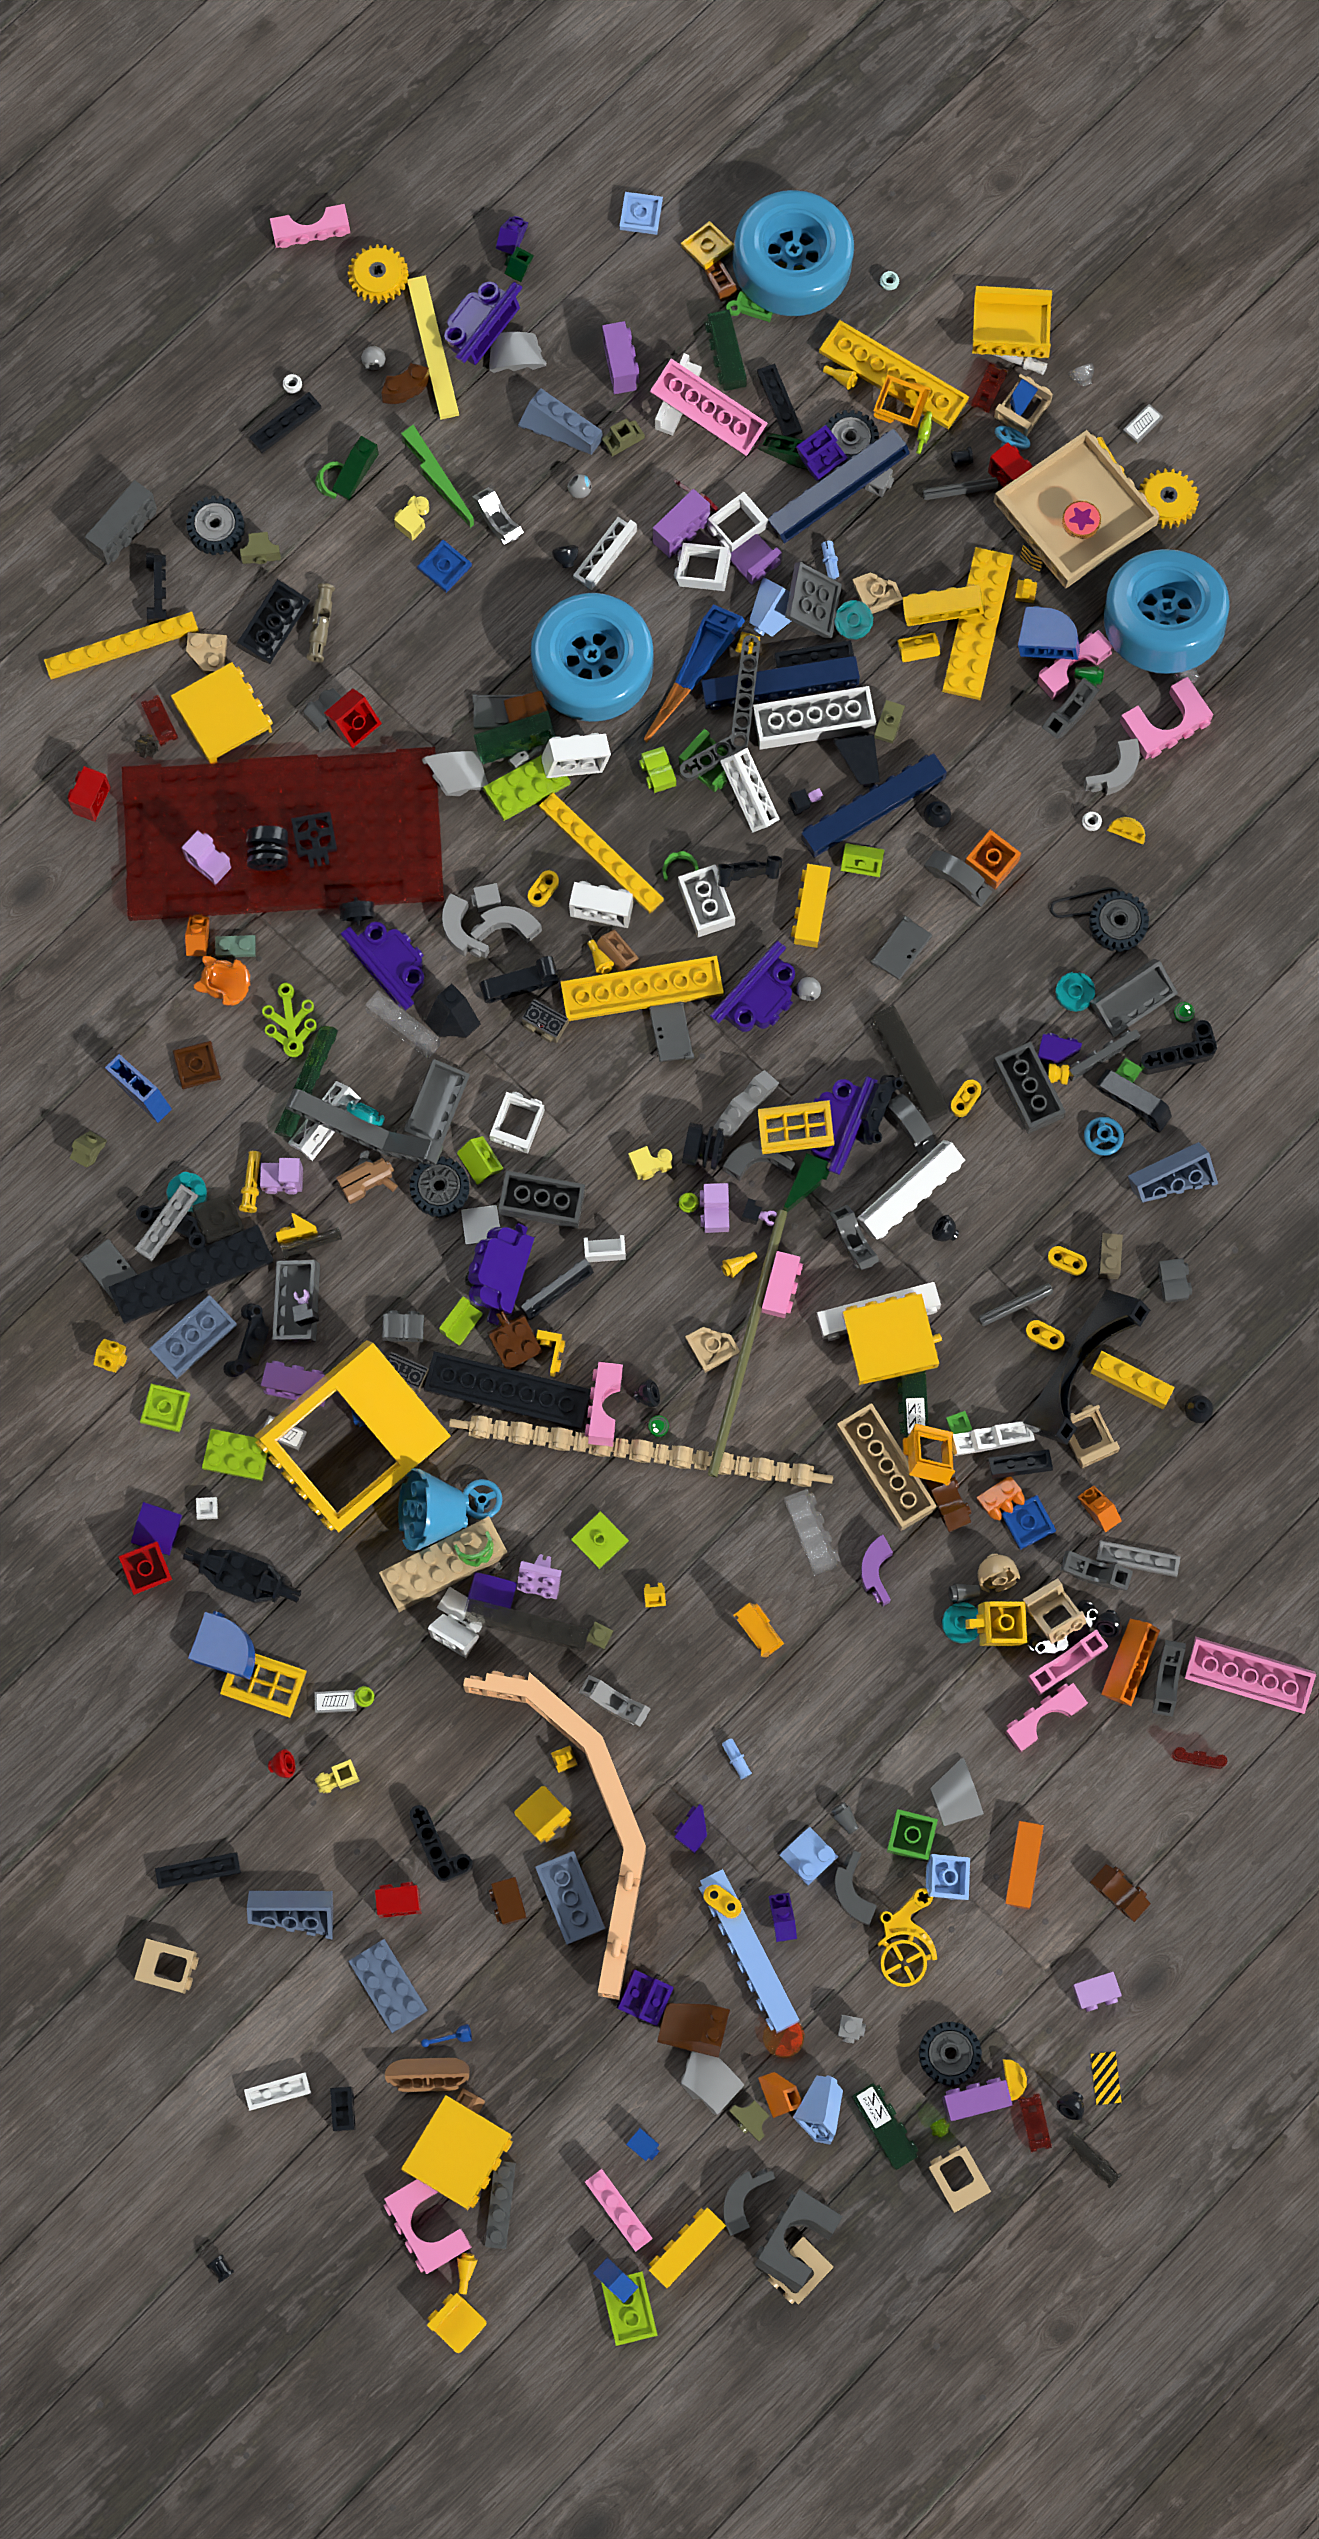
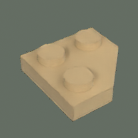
M871 572L852 580L860 601L871 609L872 614L903 603V598L896 582L884 580Z
M188 633L186 652L204 673L211 674L225 666L227 635Z
M702 1327L685 1336L705 1373L740 1354V1350L730 1334Z

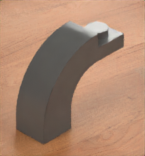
M1083 678L1068 700L1050 715L1042 728L1056 739L1062 738L1083 716L1100 689L1086 678Z
M935 850L924 864L935 878L944 879L956 885L976 906L982 907L992 893L990 888L984 883L985 879L978 872L951 854Z
M754 1141L737 1148L723 1165V1172L740 1181L750 1166L758 1162H768L791 1175L795 1169V1163L790 1156L786 1154L781 1155V1152L762 1154L761 1141Z
M845 1205L830 1212L829 1214L839 1238L854 1265L863 1270L879 1262L877 1254L863 1236L851 1208Z
M1165 1640L1157 1670L1152 1713L1173 1717L1177 1702L1179 1674L1186 1643Z
M853 1851L852 1855L847 1854L843 1864L847 1868H837L834 1883L835 1893L840 1906L852 1919L869 1926L877 1905L859 1897L853 1888L852 1878L861 1853Z
M765 2168L755 2173L756 2178L753 2179L750 2171L735 2180L729 2188L724 2201L723 2214L730 2236L750 2228L743 2210L744 2199L751 2189L775 2179L772 2170L768 2172Z

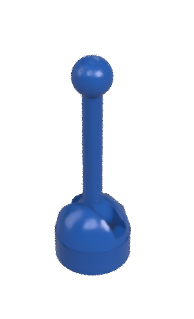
M469 2024L460 2026L456 2030V2034L431 2040L423 2039L421 2045L428 2047L429 2044L454 2038L461 2042L472 2041Z

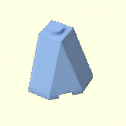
M765 577L761 581L749 623L755 626L754 631L762 636L765 633L773 636L791 622V620L785 618L790 592Z
M818 2075L815 2077L793 2116L815 2142L831 2144L835 2136L843 2092L837 2084V2080L828 2075L826 2077Z

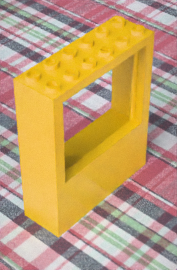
M367 1340L254 1435L257 1439L256 1445L262 1451L268 1452L271 1455L268 1459L275 1467L283 1469L281 1474L288 1482L294 1483L297 1486L294 1490L304 1500L308 1499L310 1501L307 1505L314 1513L323 1517L320 1520L330 1531L334 1529L338 1533L409 1473L412 1468L416 1467L451 1437L375 1344ZM335 1391L339 1392L396 1461L339 1512L334 1510L277 1442Z

